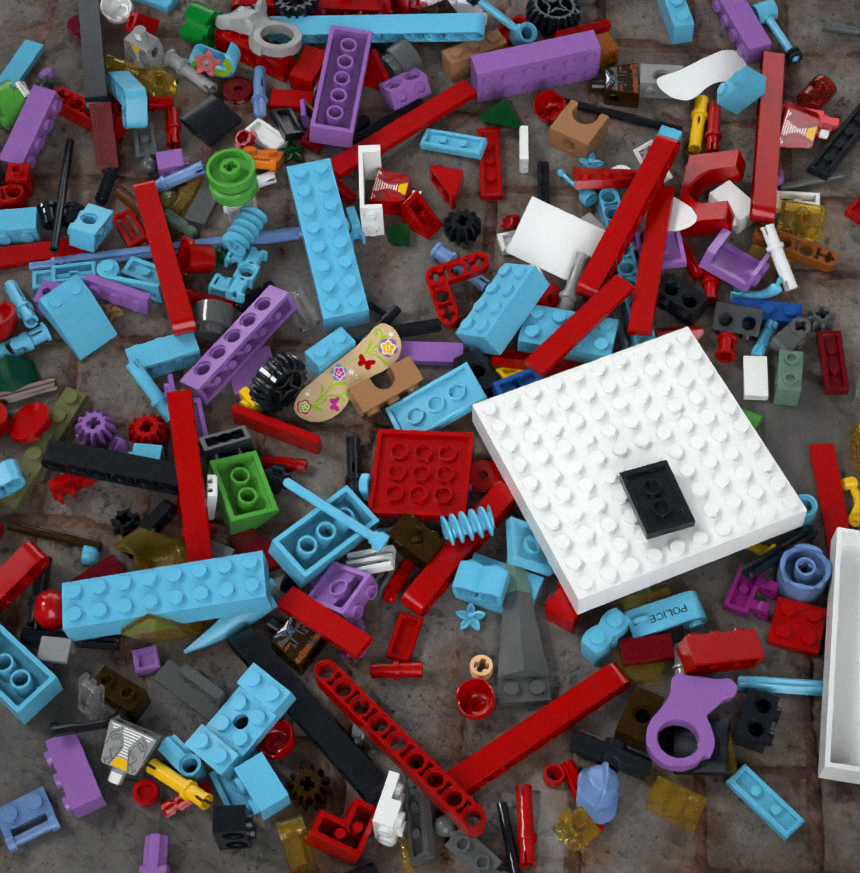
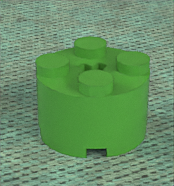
M10 80L0 84V129L4 127L7 130H11L14 127L26 102L21 91L10 86L13 84Z

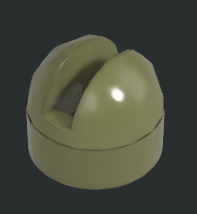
M164 191L160 194L159 198L162 207L169 209L176 207L178 201L176 192Z

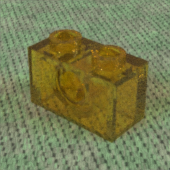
M782 200L777 229L802 239L821 241L827 207Z
M658 775L647 797L645 810L694 833L704 813L708 798Z

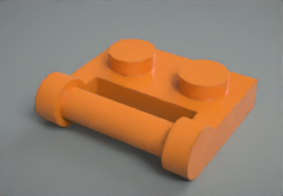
M248 146L241 149L251 155L255 161L256 169L277 173L284 161V152L273 148L260 150Z

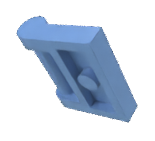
M43 786L0 807V828L11 853L19 850V846L51 830L55 832L61 829L59 820ZM47 816V821L14 837V832Z

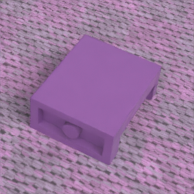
M723 228L706 250L699 267L747 293L751 286L756 288L762 276L767 272L770 267L767 261L771 255L766 253L760 261L727 242L731 231Z

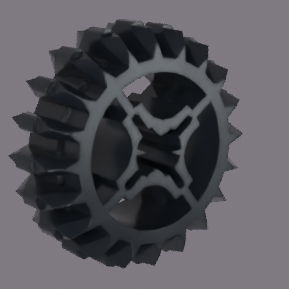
M529 0L525 10L526 20L532 23L540 31V34L555 35V32L558 30L578 26L581 19V6L578 5V0Z
M283 351L280 354L276 353L273 358L269 357L267 362L262 364L259 370H256V376L251 379L253 381L249 386L251 400L258 408L267 413H275L277 410L282 411L284 406L288 407L291 401H295V397L305 387L303 383L307 380L306 374L308 372L306 365L290 352L286 353Z

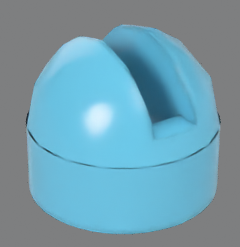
M84 545L81 564L88 566L96 564L99 560V551L93 546Z

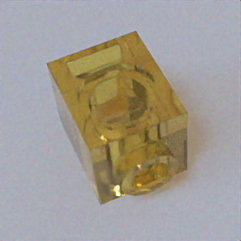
M153 66L141 79L147 96L153 94L154 97H172L176 93L177 87L174 75Z
M582 806L577 807L573 811L570 807L565 809L557 816L559 822L552 827L571 854L585 847L601 833ZM572 824L576 826L577 832L574 830Z

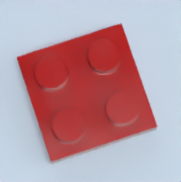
M777 596L766 644L817 658L827 616V608Z

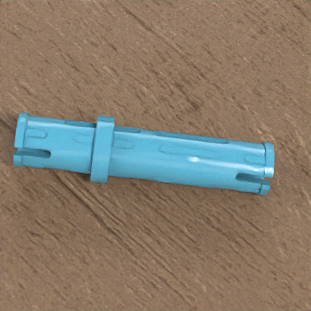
M15 280L7 281L4 284V290L11 302L16 306L17 316L22 318L27 328L35 327L39 319L34 313L32 303L27 301Z
M134 359V363L131 361L125 368L128 369L150 399L152 408H156L166 424H169L168 402L165 393L161 392L139 362V359Z

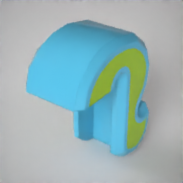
M233 42L230 43L226 54L203 44L194 46L189 57V63L195 69H197L198 63L194 59V55H204L210 49L213 58L221 61L219 65L214 67L215 76L226 78L232 76L236 71L241 59V51Z

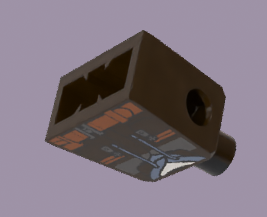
M638 63L604 68L603 79L591 80V93L603 92L606 105L638 108L640 97Z
M291 616L284 623L273 617L266 625V630L274 635L271 638L272 649L300 676L304 674L328 643L327 640Z

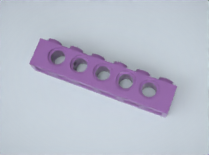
M269 285L180 380L183 388L191 389L193 398L200 397L201 402L208 405L297 309L289 292Z

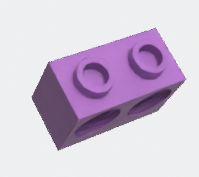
M416 67L379 84L383 102L393 110H398L419 98L431 94L427 75Z

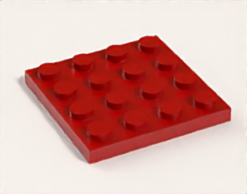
M378 429L368 500L369 510L377 518L400 519L405 512L418 517L420 520L440 521V516H444L448 521L449 514L451 513L458 519V512L460 511L467 515L474 433Z

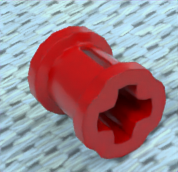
M732 332L719 333L717 335V343L719 345L715 358L724 363L733 362L737 356L735 352L737 335Z

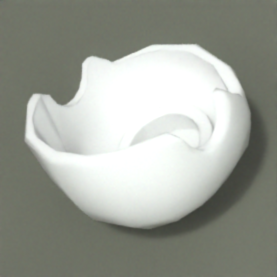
M101 0L100 10L110 23L123 24L127 22L130 11L133 12L134 6L131 0Z

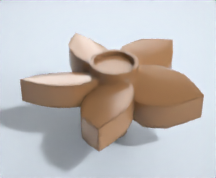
M112 303L100 304L110 323L114 317L124 315L123 311L118 308V305Z

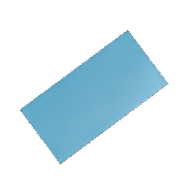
M465 362L390 405L385 410L395 429L438 431L472 412L473 404L488 398L470 366Z

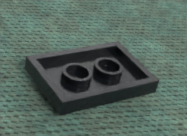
M667 460L619 473V480L646 540L695 525V519Z

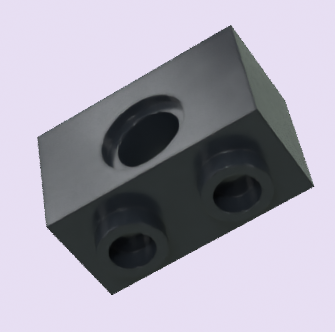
M477 348L454 358V369L467 362L488 399L492 398V383L500 380L501 377L491 369L488 356L483 355L480 349Z

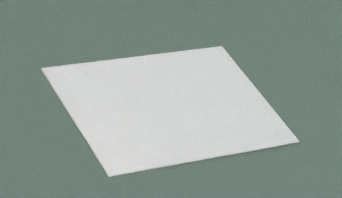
M532 196L506 253L539 266V268L567 281L576 253L583 252L591 258L605 230Z

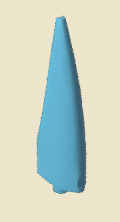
M270 578V590H272L277 584ZM271 596V610L219 618L212 627L188 646L184 653L187 654L228 638L246 623L251 625L278 607L277 603Z

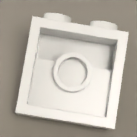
M390 770L372 823L375 839H378V842L382 845L393 847L394 844L396 845L398 836L403 837L407 821H404L406 812H403L402 808L405 793H402L404 784H401L400 773Z

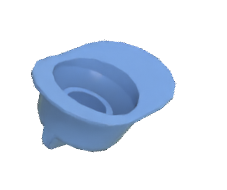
M608 762L584 768L578 776L577 808L587 821L594 824L610 822L617 811L620 781L616 772L609 767Z

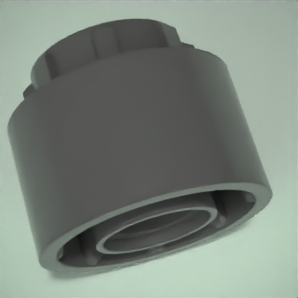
M401 38L387 48L381 60L390 78L415 67L419 70L423 68L418 52L404 38Z
M204 299L196 302L194 320L197 328L196 335L204 341L216 342L233 324L235 308L227 302L215 299Z

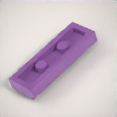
M90 273L84 279L85 285L95 298L146 315L152 310L151 294Z

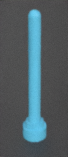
M290 478L283 480L284 487L369 540L368 543L372 545L371 548L380 553L389 540L390 536L385 532L372 531Z

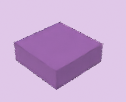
M157 645L132 650L137 677L156 673L162 668Z

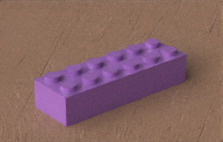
M331 25L310 123L309 142L344 148L352 147L370 57L373 32Z
M594 30L472 55L470 56L471 86L477 91L476 101L477 103L489 102L500 98L598 78L601 46Z

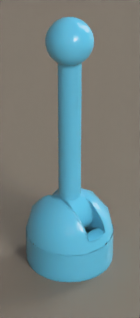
M559 169L557 176L563 177L574 187V181L565 174V170ZM577 189L580 192L579 200L585 207H591L596 203L598 193L593 189Z

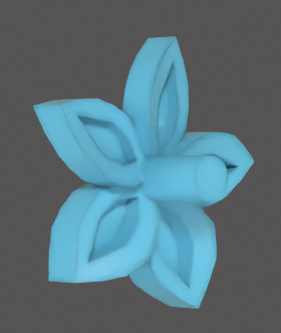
M594 152L589 154L588 159L578 158L580 164L583 165L582 167L601 168L604 165V162L601 160H595Z
M472 602L467 606V612L463 610L455 612L460 619H463L460 630L471 626L473 630L479 631V621L486 615L483 611H475Z

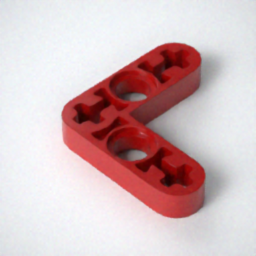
M474 252L427 270L425 279L438 318L444 328L453 329L460 322V315L450 285L486 273L489 270L490 262L484 252ZM480 259L482 266L478 267L476 260ZM466 263H469L471 268L470 271H468ZM455 266H462L464 268L460 275H453L451 271ZM447 270L449 278H446L444 271ZM437 274L439 277V281L435 282L433 279V275ZM440 293H447L449 298L441 303L437 301V296ZM449 308L452 315L451 321L446 319L447 316L444 309Z

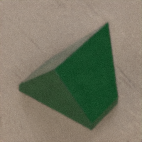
M505 98L480 114L478 118L481 121L515 128L524 126L512 101Z
M6 354L1 358L0 392H15L32 382L38 381L35 364L32 360Z

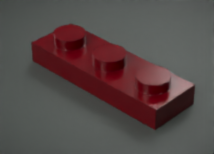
M112 102L89 104L97 170L106 169L107 167H120Z
M841 330L817 331L816 340L824 395H848L849 383Z

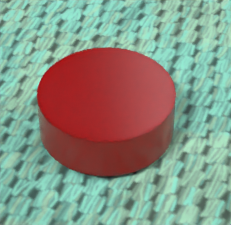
M141 779L133 786L132 796L139 806L150 807L158 801L160 790L155 781Z

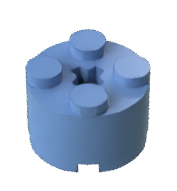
M798 544L788 551L786 550L781 557L776 572L779 593L789 599L805 603L817 601L827 586L831 575V563L823 555V551L814 545Z

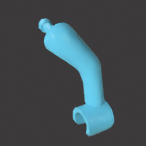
M778 277L776 284H770L769 287L760 291H748L745 293L733 287L734 291L730 292L731 300L733 297L764 300L778 295L782 292L780 284L783 278Z

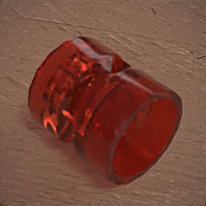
M816 75L797 95L796 101L801 107L822 110L836 95L837 89L830 78L825 75Z

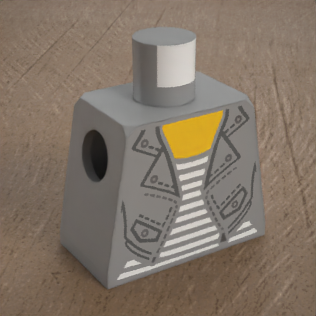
M138 25L134 27L133 31L124 39L125 60L156 77L166 67L163 64L165 52L161 41L156 36L147 32L144 26Z
M119 717L111 719L101 757L102 763L112 767L107 780L111 783L122 785L127 773L133 776L139 774L160 742L162 735Z

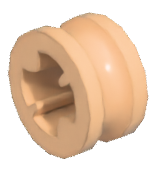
M477 655L472 658L470 662L471 676L473 678H483L484 680L489 679L493 673L492 660L486 655ZM481 663L485 664V668H488L478 672V667Z

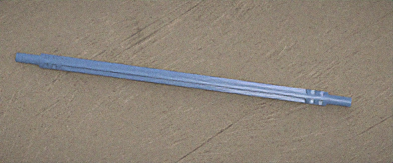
M300 227L260 231L259 235L255 237V241L250 243V246L303 240ZM223 236L195 240V244L212 245L214 250L219 245L223 249H227L222 240ZM181 241L172 242L176 255H178ZM148 245L52 257L51 260L30 262L29 270L30 272L51 269L53 265L96 261L99 264L106 259H112L117 263L128 262L131 256L142 260L152 259L153 257Z

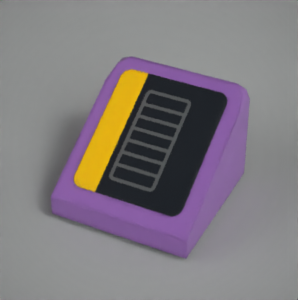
M301 99L302 125L304 129H309L314 107L305 99Z

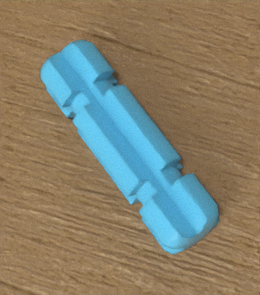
M772 319L766 321L765 327L762 329L752 349L751 356L765 355V351L768 349V345L778 329L779 324L777 321Z

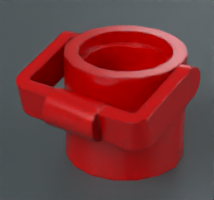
M182 236L177 259L181 275L189 276L190 272L207 274L212 272L216 263L214 247L206 244H195V240L192 237Z

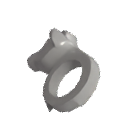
M257 0L256 4L240 6L231 13L219 14L216 17L215 26L217 28L248 35L249 47L259 57L261 55L281 58L293 56L302 48V33L300 29L291 23L269 18L266 0ZM276 33L287 35L292 40L279 45L267 43L262 38Z

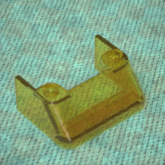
M141 527L113 544L114 549L133 555L134 566L137 571L188 563L185 542ZM146 614L121 629V635L150 643L194 637L204 631L205 620L182 624L152 614Z

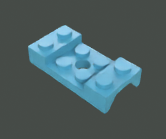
M254 662L237 681L239 687L206 726L201 724L184 744L227 781L234 775V768L244 763L297 699L288 689ZM242 717H248L247 726L243 729H237V721Z

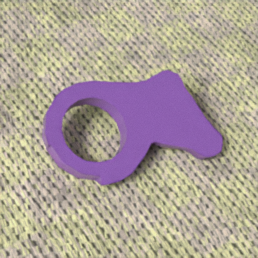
M681 673L673 676L671 680V693L668 699L654 715L647 727L645 738L646 750L651 760L663 769L683 772L695 768L702 760L709 759L714 750L715 738L707 716L720 704L733 700L737 692L735 682L729 678L712 679ZM671 725L682 726L695 735L698 741V749L691 756L685 758L672 757L660 748L657 742L658 733Z

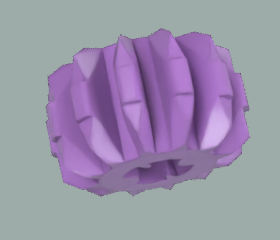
M96 408L93 413L85 411V417H78V424H75L78 441L82 442L83 445H92L93 447L102 445L106 448V441H112L113 435L116 434L113 417L108 416L105 410L99 413Z

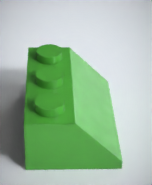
M256 450L209 461L208 474L217 476V503L229 537L251 528L255 530L278 513L279 509Z

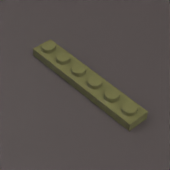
M70 387L65 388L51 410L53 421L47 431L44 429L41 433L42 437L30 443L18 462L26 481L25 485L18 491L0 499V506L15 512L20 510L45 470L41 460L48 442L52 439L63 441L89 399L86 393Z

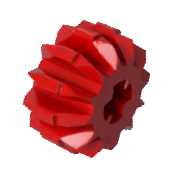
M152 412L149 416L142 413V418L140 419L134 417V423L129 424L128 438L132 445L134 443L163 446V442L168 441V425L161 416L156 417Z

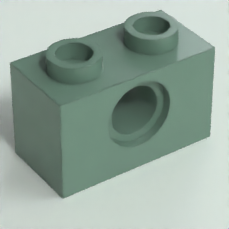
M779 350L775 368L773 404L797 407L801 393L804 352Z

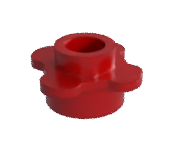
M245 129L238 131L235 136V148L241 150L248 146L255 147L254 140L257 137V133L254 130L249 132Z
M520 214L503 217V223L500 224V227L506 228L507 231L516 230L521 221Z

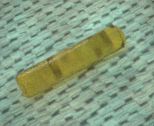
M407 836L399 838L402 872L412 873L409 841Z

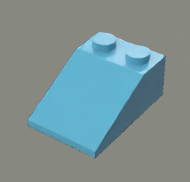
M77 274L39 299L38 308L80 361L118 336L95 297Z

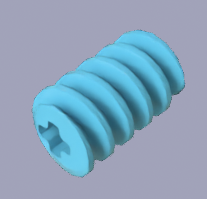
M244 206L222 237L225 247L237 256L245 255L246 250L250 248V243L255 241V237L263 229V224L267 223L268 219L265 213L256 207Z
M489 504L487 505V511L482 506H479L477 514L472 508L468 510L467 516L463 511L458 512V519L451 513L449 514L448 522L444 516H440L445 541L449 540L452 546L455 545L457 537L461 543H465V535H468L471 541H474L475 533H478L481 539L484 538L485 530L491 536L494 535L495 525Z

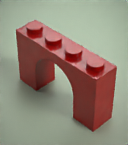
M740 149L689 155L688 163L684 167V179L680 184V196L677 199L693 209L697 215V220L691 227L680 230L682 237L719 234L723 228L732 231L735 214L728 201L700 203L697 200L703 191L715 184L725 183L728 180L731 182L743 181L746 162Z

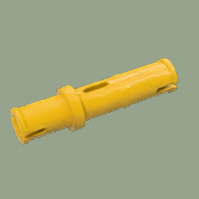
M706 95L695 97L694 110L691 112L692 125L688 151L691 153H700L702 149L705 121L708 119L707 104L709 98Z
M157 758L149 762L155 769L147 766V773L178 792L180 798L185 801L190 800L202 810H206L211 806L204 800L207 799L213 802V795L198 787L197 782L186 779Z

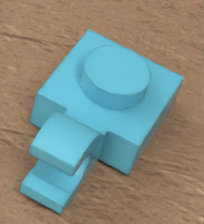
M347 207V217L345 218L348 230L351 231L350 238L353 247H355V239H361L362 243L366 244V236L361 229L355 207Z

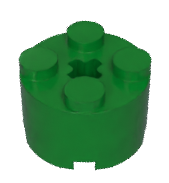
M191 3L183 16L186 22L185 26H180V39L194 46L203 44L212 48L213 40L215 39L214 33L218 29L215 26L216 17L223 13L202 3Z

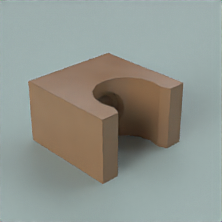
M571 99L550 126L549 146L577 159H588L589 154L595 152L608 134L609 116L602 113L593 123L577 122L578 102Z

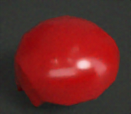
M554 90L542 91L535 97L533 102V109L537 118L546 124H553L567 106L564 97L558 95Z
M53 589L42 591L34 602L35 610L33 617L41 626L49 630H59L63 627L62 592Z
M470 678L462 682L456 691L459 711L467 719L482 720L492 714L496 706V695L491 684L483 678Z
M285 719L278 721L256 747L257 750L270 760H280L288 756L295 747L293 727Z

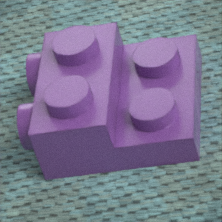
M644 230L637 231L634 235V240L631 241L634 254L637 256V267L639 265ZM680 230L668 232L662 275H664V270L687 267Z
M333 561L308 596L352 624L354 620H359L362 617L363 607L368 600H373L377 596L378 584L371 574Z

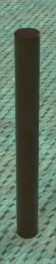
M9 521L7 526L8 531L81 548L84 545L93 546L99 552L103 546V543L13 521Z

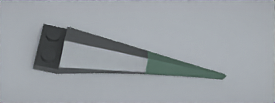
M507 557L506 570L509 571L511 580L503 601L498 664L499 707L547 705L551 702L549 671L526 570L509 564Z

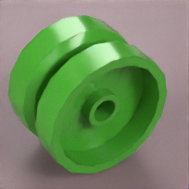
M230 148L223 149L209 158L206 164V176L210 194L216 202L223 206L237 207L250 202L256 196L259 189L255 161L249 153L244 150Z

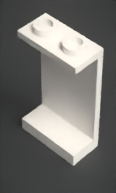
M380 144L359 145V199L362 231L365 233V236L385 235L382 204L366 205L365 180H375L377 169H382Z

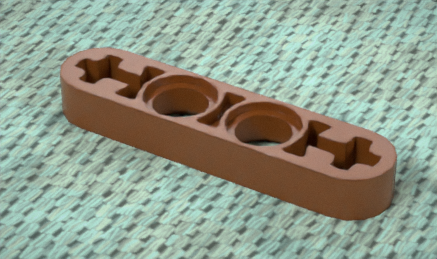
M761 224L755 228L752 234V241L758 247L766 249L767 244L765 239L761 237L762 231L760 230V228L766 225ZM776 229L780 241H786L790 245L787 248L783 247L787 258L823 272H830L835 268L838 262V255L833 250ZM800 249L809 250L811 255H803L800 252Z

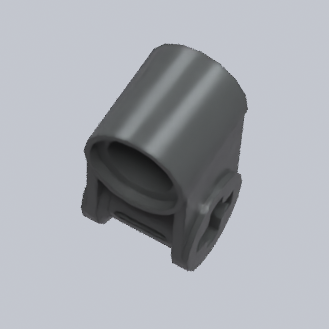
M803 317L794 318L782 331L778 332L771 339L768 348L777 355L780 349L798 351L808 340V334L811 330L810 322Z

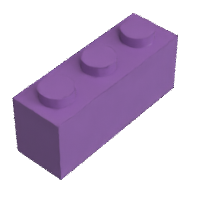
M78 734L53 737L45 741L48 751H45L44 755L49 767L54 765L57 773L53 774V778L57 788L64 789L66 796L62 797V801L67 812L73 811L78 819L106 806L107 804Z

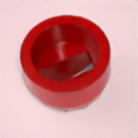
M557 764L547 765L542 775L544 784L550 788H557L562 784L565 772Z

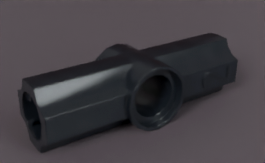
M580 729L576 733L570 752L592 760L597 765L608 762L609 767L616 773L620 771L642 781H646L653 763L650 757L628 749L627 745L618 739L610 737L603 739Z

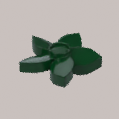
M289 141L287 148H281L278 151L284 152L285 164L291 161V159L295 162H301L300 154L304 151V147L300 145L294 146V143Z
M221 245L215 248V268L219 264H223V259L227 255L224 253Z

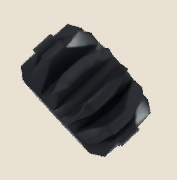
M458 208L456 213L450 212L444 220V234L448 236L450 242L456 241L457 245L460 243L468 245L469 241L475 242L477 236H480L481 220L477 217L475 211L469 213L468 208L464 211H460Z

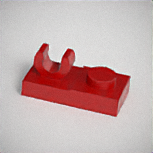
M64 473L46 483L54 500H59L64 505V496L71 494L76 499V490L90 487L99 480Z

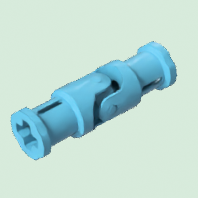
M41 322L38 327L28 332L23 331L18 337L15 336L1 342L0 360L5 354L19 357L25 351L34 350L36 345L46 340L51 341L52 337L46 325ZM7 345H10L12 353L6 349Z

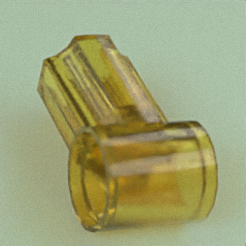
M302 814L276 822L282 846H285L292 873L295 871L301 873L315 866L309 845L303 842L307 831Z

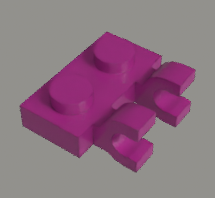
M740 564L723 604V610L747 618L749 612H751L758 619L766 621L770 613L769 608L771 604L755 600L756 595L759 591L765 597L775 601L779 583L763 579L765 572L752 580H746L745 576L741 574L745 565Z

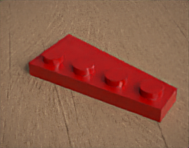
M572 167V176L575 190L629 188L638 170Z

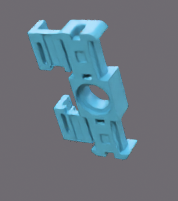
M250 247L248 253L246 251L245 255L237 256L228 251L224 258V267L227 268L230 263L233 264L234 262L238 266L233 274V280L231 277L227 279L222 277L221 274L216 273L208 286V294L212 295L214 291L225 293V298L241 304L244 303V293L247 288H253L260 275V264L262 261L267 262L268 252L265 250L257 251L256 247ZM242 273H250V274H252V276H250V277H245V276H242L241 274H242Z

